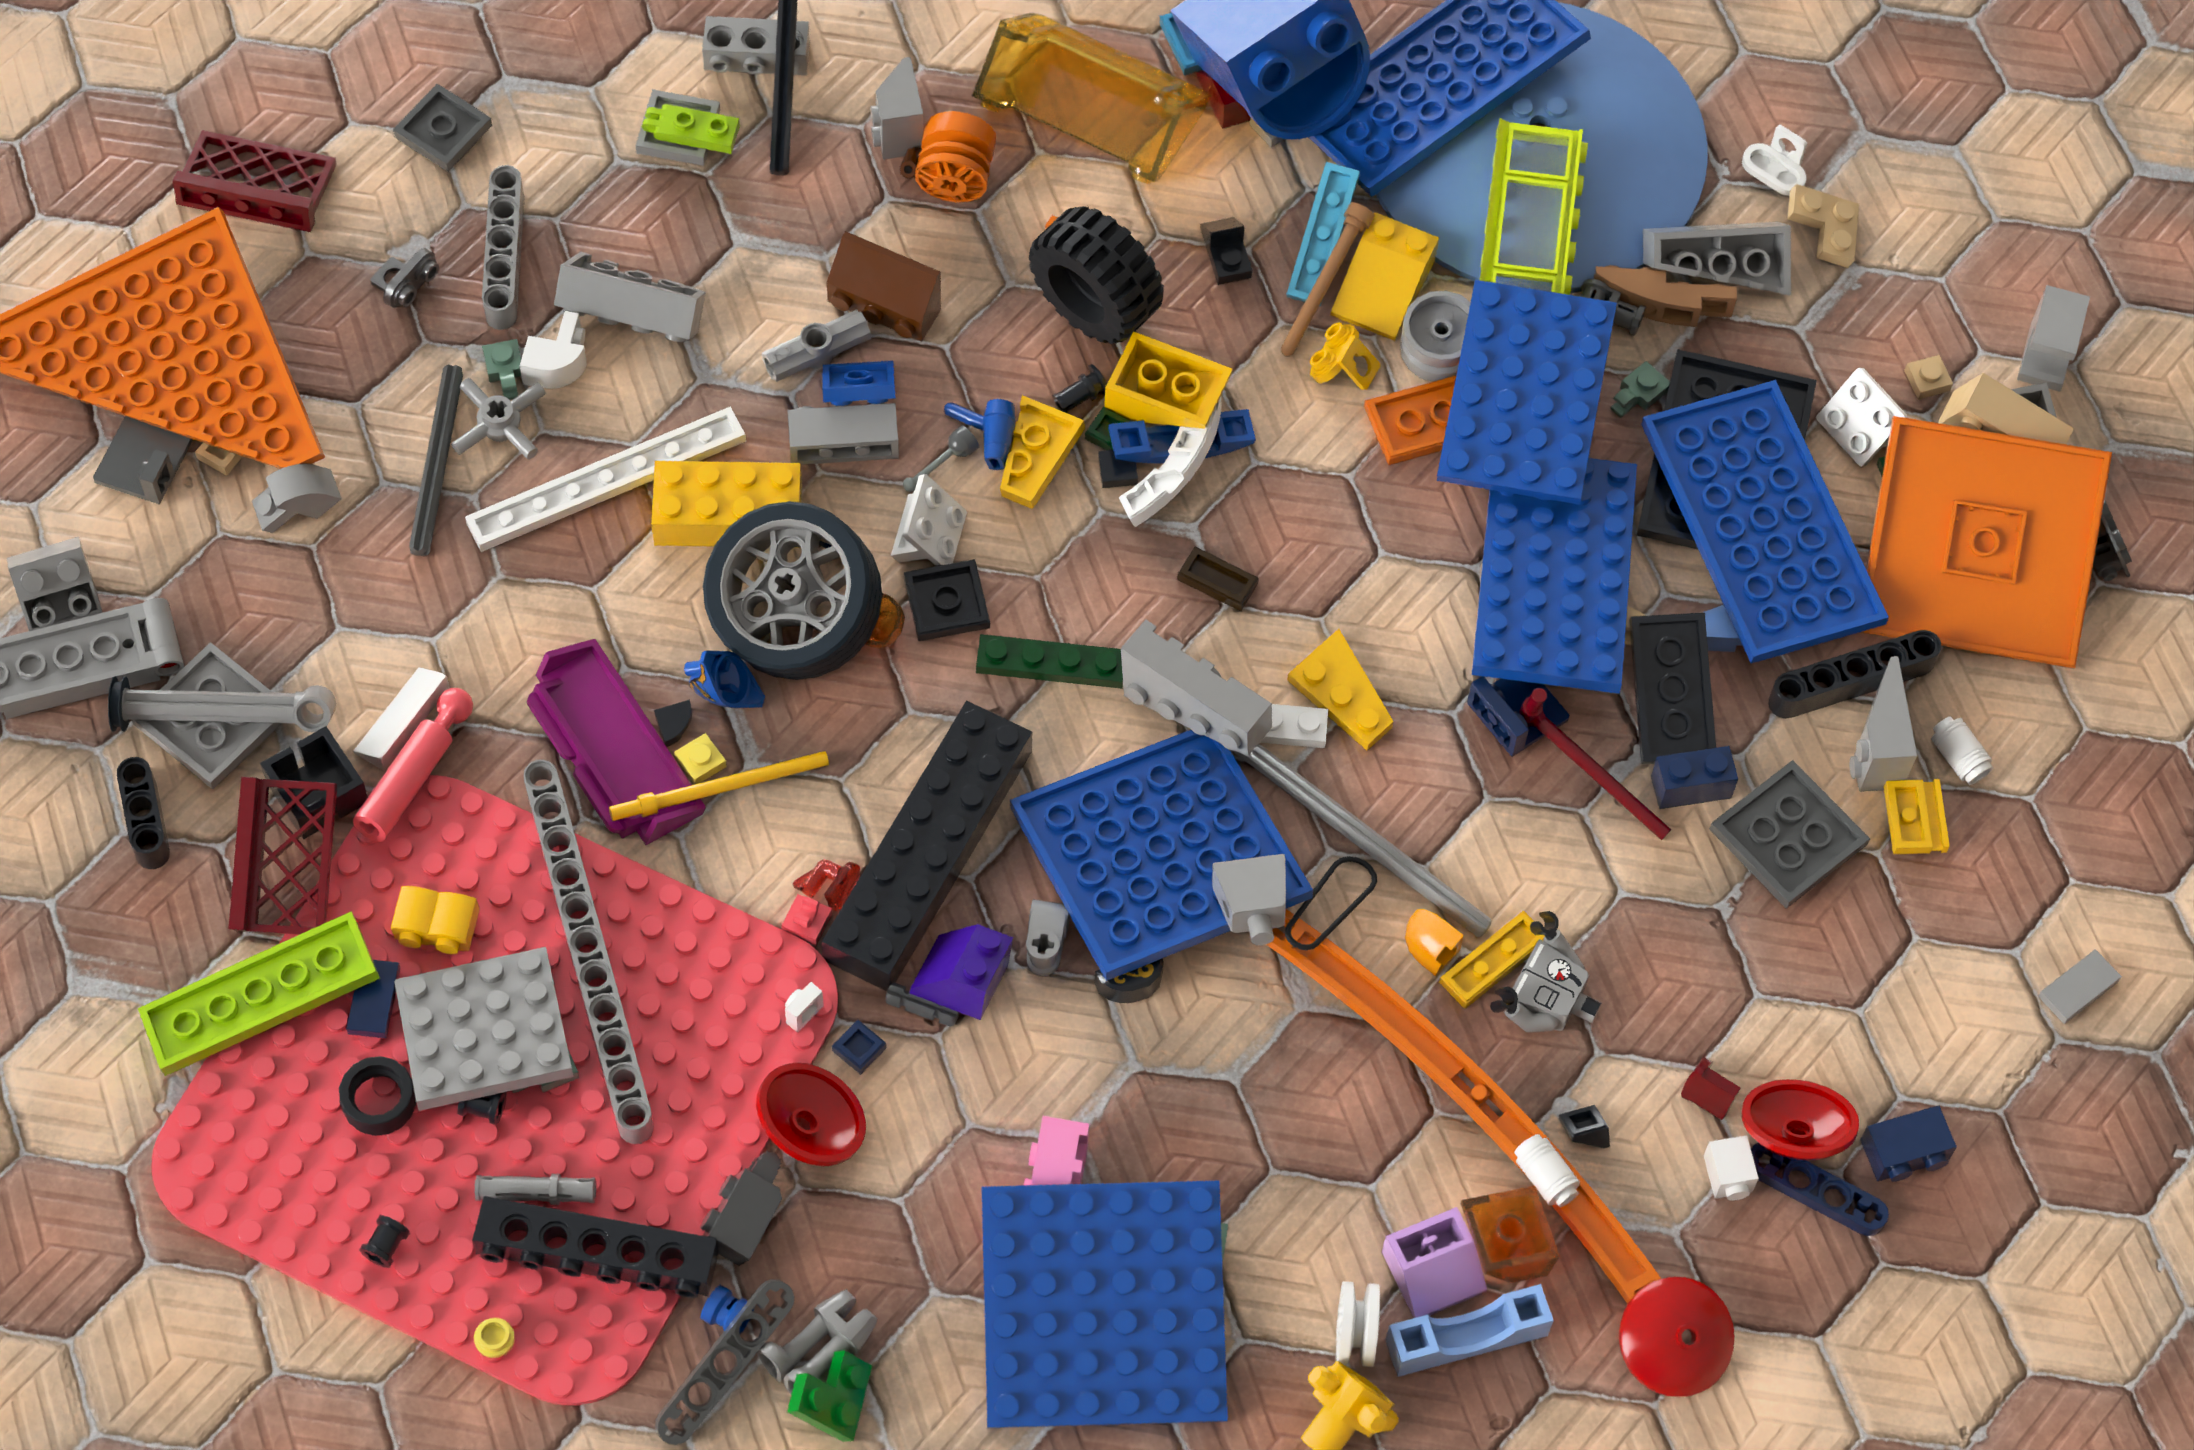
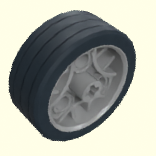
M791 501L767 504L746 513L729 526L713 548L706 564L703 581L705 610L712 628L724 645L753 668L773 677L792 680L820 677L839 669L855 657L869 640L879 619L882 602L880 573L872 553L861 538L833 513L812 504ZM820 541L832 545L818 552ZM770 547V554L765 553L764 551ZM795 547H801L802 553L800 558L795 562H787L788 552ZM841 557L844 569L826 582L820 570V565ZM756 558L767 562L763 572L755 582L746 577L749 567ZM744 582L749 587L741 592L742 584ZM844 585H846L845 596L836 592ZM763 601L768 602L767 612L761 617H754L755 606ZM824 601H830V612L826 616L817 617L816 609L818 605ZM801 626L798 644L783 646L782 628ZM813 629H816L821 633L812 638ZM771 632L772 644H768L760 640L763 636Z

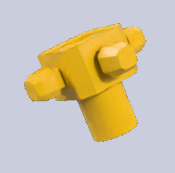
M1336 1361L1333 1366L1314 1367L1309 1374V1383L1315 1389L1312 1394L1324 1405L1301 1436V1439L1313 1450H1342L1356 1430L1367 1437H1372L1374 1433L1381 1431L1390 1432L1398 1424L1399 1418L1392 1410L1395 1404L1377 1386L1341 1362Z

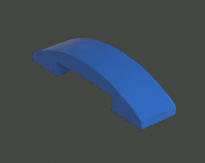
M1248 409L1221 412L1215 438L1205 458L1229 453L1255 443L1256 438ZM1144 420L1109 424L1108 429L1115 459L1137 463H1164L1170 455L1168 450L1180 426L1146 427Z

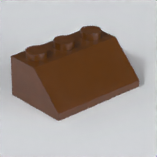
M845 231L827 280V300L839 310L851 312L858 310L869 323L881 324L894 330L904 338H913L922 342L941 311V272Z

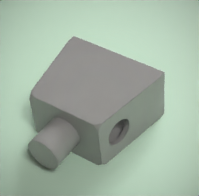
M1285 854L1213 863L1212 887L1230 931L1234 933L1249 931L1251 942L1254 945H1266L1272 942L1274 939L1272 928L1285 925Z

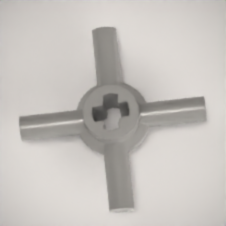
M471 378L465 379L460 384V389L474 402L479 411L477 413L478 425L451 443L457 454L461 455L486 436L497 442L509 439L527 459H531L537 454L538 449L518 427L521 420L520 412L546 394L544 388L538 382L512 401L500 395L488 397Z

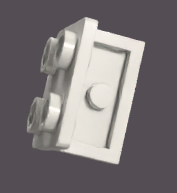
M1858 368L1817 414L1816 419L1859 466H1866L1882 447L1888 446L1892 417L1907 418V414L1864 368Z
M927 474L919 475L914 493L908 494L891 556L899 563L928 558L935 566L951 564L954 561L967 511Z

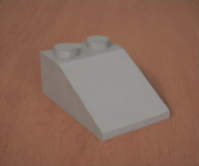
M1898 656L1891 657L1862 735L1860 740H1857L1856 752L1854 756L1850 757V774L1853 779L1857 778L1859 792L1884 790L1886 781L1907 780L1917 758Z

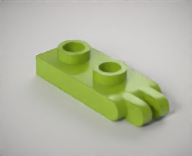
M664 104L661 109L647 108L646 119L643 120L641 126L644 131L654 133L653 136L661 141L732 154L740 121L737 117Z

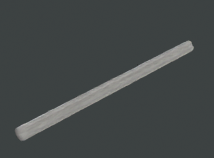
M1258 744L1249 756L1235 750L1233 751L1474 935L1481 937L1488 931L1492 922L1488 916L1263 746Z

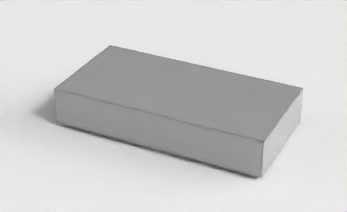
M2095 949L2043 989L2038 997L2065 1024L2117 984L2122 976Z

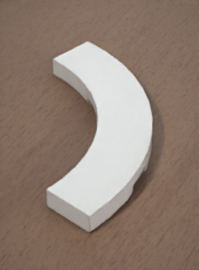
M1221 397L1205 429L1180 426L1168 450L1170 455L1159 469L1154 468L1141 482L1119 497L1134 527L1149 519L1168 504L1196 473L1209 452L1217 432L1222 406Z

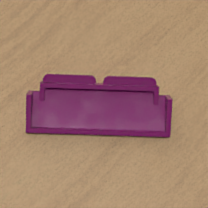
M596 639L546 652L536 673L540 683L536 684L533 692L529 694L526 701L527 705L559 755L566 760H571L575 765L573 776L607 829L613 833H618L622 839L637 831L644 844L648 845L703 815L706 806L701 799L658 809V814L642 817L639 814L612 821L609 812L610 806L637 800V795L653 792L656 795L691 786V784Z

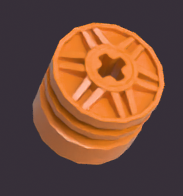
M940 112L931 116L925 123L922 150L919 153L915 171V181L920 188L933 197L950 202H970L982 197L987 190L990 163L993 160L996 145V133L992 126L983 119L964 112Z

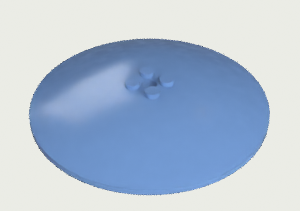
M1558 2L1589 29L1591 39L1377 193L1376 196L1388 217L1439 237L1435 262L1471 281L1480 280V263L1484 247V230L1488 214V196L1492 180V163L1499 118L1511 123L1527 125L1541 123L1546 127L1575 131L1582 129V142H1588L1586 161L1585 163H1579L1578 175L1584 176L1581 197L1575 196L1574 208L1580 209L1578 229H1571L1570 241L1576 242L1574 263H1567L1566 275L1572 276L1571 293L1581 292L1584 280L1593 279L1596 266L1614 265L1620 268L1640 269L1647 266L1643 264V229L1686 227L1698 205L1704 186L1708 163V149L1704 121L1689 86L1663 53L1629 27L1592 10ZM1513 140L1509 169L1565 176L1568 147ZM1507 183L1498 263L1554 270L1563 189ZM1496 276V283L1549 292L1552 289V283Z

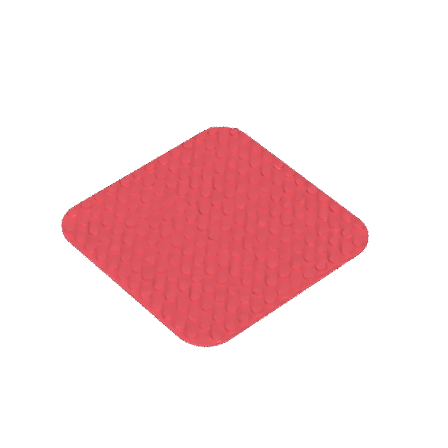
M429 775L384 841L371 840L362 835L355 826L352 827L331 860L326 922L352 911L372 959L398 962L400 965L399 978L546 947L567 1048L578 1070L579 1078L545 1092H542L539 1085L527 1087L516 1093L507 1091L503 1114L497 1125L490 1124L487 1118L469 1113L465 1116L458 1115L459 1102L421 1111L418 1110L416 1103L411 1118L402 1128L385 1135L373 1136L362 1133L349 1124L340 1104L339 1086L344 1074L353 1064L365 1058L382 1056L396 1060L406 1068L411 1079L412 1076L397 994L395 993L386 1039L348 1034L347 1024L354 991H351L207 1057L157 1137L151 1163L153 1182L162 1203L176 1219L186 1226L542 1401L558 1405H584L597 1402L616 1393L635 1377L645 1363L682 1296L676 1294L675 1290L659 1287L658 1291H648L637 1287L636 1283L622 1280L618 1284L605 1283L597 1279V1276L581 1273L579 1277H571L560 1273L556 1268L545 1266L540 1270L528 1269L521 1266L518 1261L504 1259L501 1263L484 1260L479 1254H476L472 1241L483 1201L475 1199L476 1176L550 1177L551 1174H560L561 1177L596 1178L595 1203L568 1201L560 1202L559 1205H550L549 1201L514 1202L703 1236L705 1231L700 1229L701 1224L710 1209L714 1208L717 1210L723 1197L718 1195L727 1177L730 1174L735 1177L743 1169H748L752 1165L751 1162L763 1153L770 1140V1137L761 1125L756 1108V1098L761 1083L771 1071L779 1066L789 1063H807L812 1065L829 1036L838 1009V992L835 977L824 957L812 945L801 938L575 834L652 1114L653 1132L651 1137L641 1144L628 1143L622 1139L618 1131L532 813L461 780L447 776ZM558 845L555 846L552 849V851L562 852L565 851L568 848V846ZM567 878L561 884L566 886L572 885L577 882V879ZM401 887H421L437 892L458 893L476 898L480 911L469 951L446 954L438 951L434 945H421L419 948H409L401 945L394 938L391 931V924ZM318 892L312 897L317 903ZM307 901L295 919L303 927H316L317 911ZM576 911L572 913L570 917L573 919L583 918L587 913L583 911ZM285 934L280 943L298 935ZM591 944L584 945L579 949V951L583 953H589L596 948V946ZM595 978L588 985L599 987L606 981L601 978ZM812 982L822 990L823 1007L797 1033L786 1024L785 1003L797 989L803 990ZM604 1012L597 1019L609 1021L615 1014ZM619 1046L612 1047L607 1051V1054L617 1056L622 1054L625 1049ZM387 1077L371 1078L363 1082L355 1092L357 1108L362 1113L371 1116L382 1115L392 1110L401 1098L397 1082ZM623 1081L616 1088L626 1091L631 1089L634 1083ZM632 1116L625 1123L637 1126L644 1121V1118ZM380 1215L398 1221L410 1231L408 1238L401 1240L391 1257L393 1263L390 1268H384L371 1262L359 1251L361 1245L367 1244L378 1226L376 1220ZM516 1230L509 1235L508 1239L515 1242L521 1241L528 1233L523 1230ZM555 1237L547 1243V1246L557 1249L562 1247L567 1240L562 1237ZM594 1244L588 1247L585 1253L596 1256L601 1254L605 1247L600 1244ZM633 1251L628 1253L624 1260L629 1263H636L644 1257V1254ZM672 1258L667 1260L663 1267L668 1270H675L683 1264V1261ZM490 1318H501L507 1321L512 1326L515 1335L514 1345L511 1350L498 1358H489L482 1355L477 1350L474 1342V1334L477 1327L483 1321Z

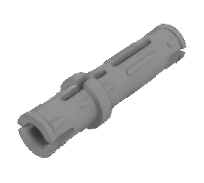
M551 1174L550 1177L477 1175L475 1180V1199L483 1200V1197L486 1196L508 1201H549L550 1205H559L560 1202L568 1201L595 1203L596 1178L561 1177L560 1174Z

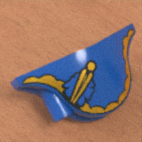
M704 651L701 654L700 660L685 663V674L691 676L689 686L703 699L715 705L728 708L763 707L764 693L746 663L734 652Z

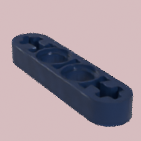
M1759 1143L1754 1144L1751 1148L1760 1182L1859 1234L1874 1236L1880 1233L1886 1225L1889 1217L1888 1208L1879 1198L1806 1160L1793 1159L1776 1154ZM1766 1154L1771 1157L1769 1160L1770 1164L1762 1168L1758 1165L1759 1158ZM1782 1163L1787 1164V1166L1785 1167L1781 1178H1779L1778 1176H1776L1777 1172L1780 1169ZM1793 1171L1804 1172L1809 1177V1186L1805 1188L1795 1187L1789 1180V1174ZM1829 1189L1840 1191L1845 1198V1203L1837 1207L1829 1205L1824 1199V1192ZM1854 1199L1858 1202L1850 1215L1846 1212ZM1869 1209L1876 1212L1875 1219L1871 1223L1863 1220L1865 1217L1864 1213L1868 1212Z

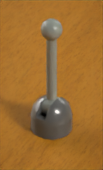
M964 425L953 431L948 439L949 449L913 478H906L903 481V488L909 492L914 491L919 475H928L952 455L966 457L979 448V443L971 431Z

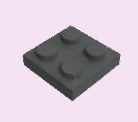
M436 84L393 129L394 138L449 172L492 127V120L485 113L441 85Z

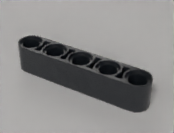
M1919 630L1783 673L1775 680L1769 697V708L1776 716L1786 719L1877 691L1887 667L1882 661H1889L1894 656L1899 658L1903 682L1924 676L1931 672L1941 651V641L1933 632ZM1915 650L1923 651L1928 656L1920 655ZM1849 671L1857 672L1861 677H1855ZM1815 682H1822L1827 685V688L1819 687ZM1781 693H1789L1794 698H1786Z

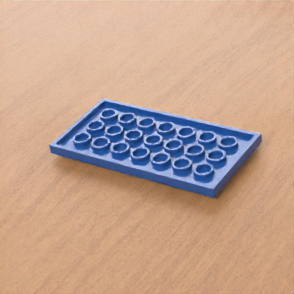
M1445 0L1370 54V69L1366 85L1353 108L1334 126L1309 138L1337 165L1359 170L1360 176L1357 184L1373 197L1591 39L1590 31L1556 0Z
M1776 380L1643 417L1641 425L1751 664L1887 624L1889 616Z
M1589 458L1580 505L1489 490L1471 675L1620 694L1623 675L1637 464Z

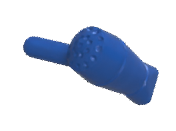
M1004 399L990 400L986 404L983 416L955 403H947L944 406V413L947 416L983 431L984 460L988 468L992 470L1005 469L1016 423L1015 405Z

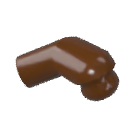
M915 147L907 150L900 165V173L903 177L913 178L915 176L918 156L922 148L915 149Z

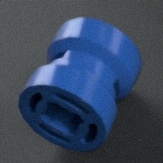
M719 1285L707 1299L700 1318L710 1325H720L723 1327V1331H725L748 1300L735 1298L730 1289ZM750 1319L741 1323L739 1334L744 1331Z

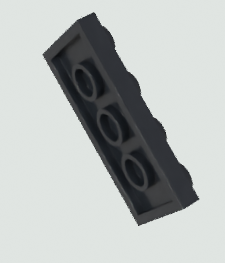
M1705 613L1631 616L1629 623L1641 764H1655L1658 756L1716 748Z

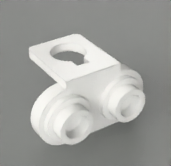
M1778 125L1775 129L1771 146L1761 143L1750 145L1744 152L1742 165L1749 174L1778 193L1790 195V190L1795 184L1804 186L1806 182V173L1801 167L1807 142L1784 126ZM1782 138L1790 140L1795 145L1796 151L1792 150L1790 153L1786 151Z

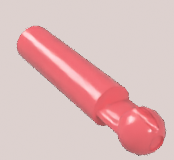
M449 688L444 691L437 700V718L434 721L423 720L415 729L353 818L354 826L362 835L380 842L387 838L451 745L453 740L448 732L451 725L462 723L471 715L473 701L472 697L465 690Z

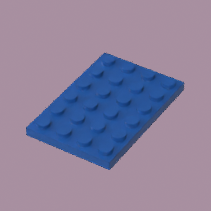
M1475 280L1437 481L1580 505L1617 302Z

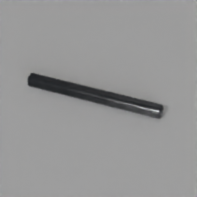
M778 0L770 172L773 175L780 176L789 173L798 0Z

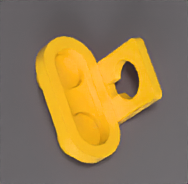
M1340 322L1335 323L1325 333L1327 340L1323 348L1317 351L1310 359V364L1312 365L1310 375L1317 383H1325L1333 379L1343 369L1361 390H1367L1380 368V362L1361 342L1359 332L1353 325H1343ZM1354 355L1356 357L1362 356L1367 362V372L1364 376H1361L1357 371L1356 362L1353 359Z

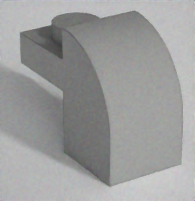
M296 464L279 469L267 476L268 488L254 498L252 503L262 531L274 533L295 514L318 519L342 498L331 469L313 464Z

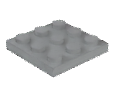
M211 642L160 689L172 691L273 693ZM132 720L133 725L211 789H214L282 724Z

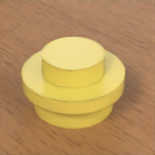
M490 1318L483 1321L477 1327L474 1334L477 1350L489 1358L504 1356L511 1350L515 1341L512 1326L501 1318Z

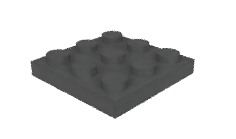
M1793 760L1714 820L1709 828L1786 909L1867 846L1870 840L1850 817Z

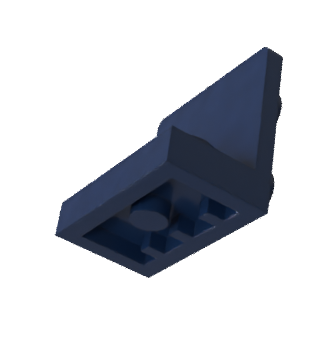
M1481 676L1471 683L1467 704L1511 757L1545 736L1533 726L1528 727L1526 720L1518 712L1525 699L1530 697L1535 689L1542 688L1547 693L1542 711L1557 727H1560L1569 720V713L1544 684L1499 679L1490 684L1484 676Z

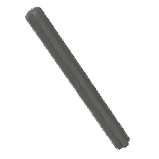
M448 364L443 368L409 544L410 552L415 556L425 557L430 553L460 394V384L463 378L462 368L458 365L452 366Z

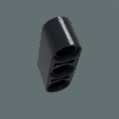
M130 757L122 761L117 768V780L129 842L138 863L143 868L157 869L162 867L170 857V848L158 788L148 762L140 757ZM136 777H144V779L138 783H130V781ZM142 810H151L145 816H136ZM148 843H157L152 849H142Z

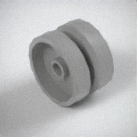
M1431 291L1416 298L1407 308L1400 341L1401 357L1408 369L1421 379L1434 382L1457 375L1471 303L1462 295L1449 291Z

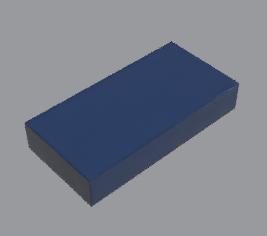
M373 960L380 979L354 990L347 1032L350 1035L387 1039L396 993L394 981L399 978L400 965L398 962Z

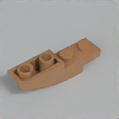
M1614 265L1596 266L1593 279L1604 282L1611 289L1621 292L1620 301L1636 307L1640 305L1646 306L1644 318L1679 326L1697 327L1700 316L1731 318L1737 300V287L1725 286L1723 284L1699 285L1683 281L1666 283V271L1654 270L1648 267L1631 269L1620 268Z

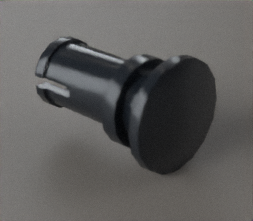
M1093 364L1089 365L1090 374L1079 375L1078 381L1052 395L1060 411L1068 413V411L1088 399L1092 401L1097 399V394L1100 392L1105 395L1107 381L1097 367Z

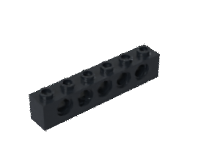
M486 1196L483 1197L472 1239L476 1254L490 1262L501 1263L504 1259L518 1261L521 1266L533 1270H540L543 1266L556 1268L560 1273L571 1277H579L581 1273L597 1276V1279L610 1284H618L622 1280L636 1283L637 1287L648 1291H658L659 1287L675 1290L676 1294L686 1298H697L698 1295L709 1296L719 1254L717 1238ZM516 1230H523L528 1233L521 1241L515 1242L508 1239L509 1235ZM555 1237H562L567 1240L562 1247L557 1249L547 1246V1243ZM594 1244H600L605 1247V1250L596 1256L585 1253L587 1248ZM633 1251L644 1254V1257L636 1263H629L624 1260L625 1256ZM672 1258L683 1261V1264L675 1270H668L663 1267V1264Z

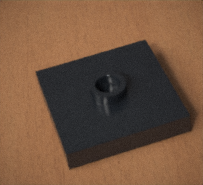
M975 559L903 572L918 642L990 628V619Z

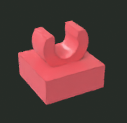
M797 894L781 928L816 946L832 916V908L807 896Z

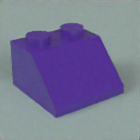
M979 924L939 934L910 988V994L981 1020L1008 967L1013 937Z

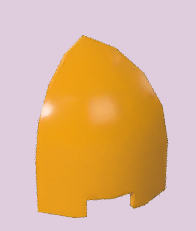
M1417 909L1407 923L1405 934L1409 952L1434 976L1457 955L1461 949L1464 937L1447 921L1426 909Z

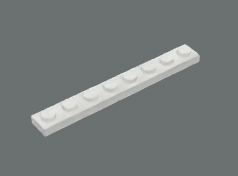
M728 407L465 516L466 524L478 548L483 552L653 481L655 461H701L746 442V435L731 407Z

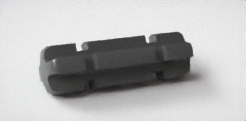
M891 983L885 997L886 1003L897 1008H900L901 1005L905 1006V1011L930 1020L938 1018L939 1023L950 1027L954 1026L960 1013L912 995L906 990V986L898 983Z

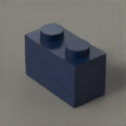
M1730 746L1658 756L1651 779L1659 809L1731 799L1738 782V775Z
M1939 1105L1869 1125L1860 1139L1877 1182L1889 1178L1892 1182L1901 1181L1911 1176L1913 1171L1926 1168L1927 1171L1941 1169L1949 1163L1951 1156L1957 1148Z

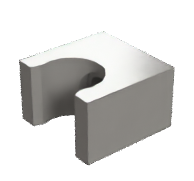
M2046 285L2030 325L2017 380L2034 385L2047 382L2049 389L2061 391L2069 360L2074 361L2090 300L2089 296Z

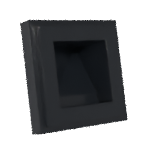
M1595 1105L1559 1115V1120L1572 1142L1600 1148L1610 1147L1609 1127Z

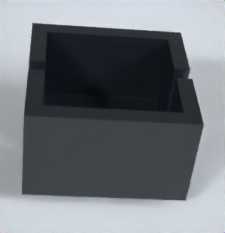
M327 726L296 742L304 764L301 768H298L294 752L290 746L260 763L265 779L336 783L335 814L340 819L362 807L368 798L363 780ZM270 788L282 808L293 800L284 789ZM291 789L296 796H298L303 791ZM313 790L301 802L315 816L326 805L327 791ZM298 805L287 813L297 830L310 820ZM323 817V818H321V819L319 820V822H320V824L324 827V817ZM314 825L301 837L304 840L319 830Z

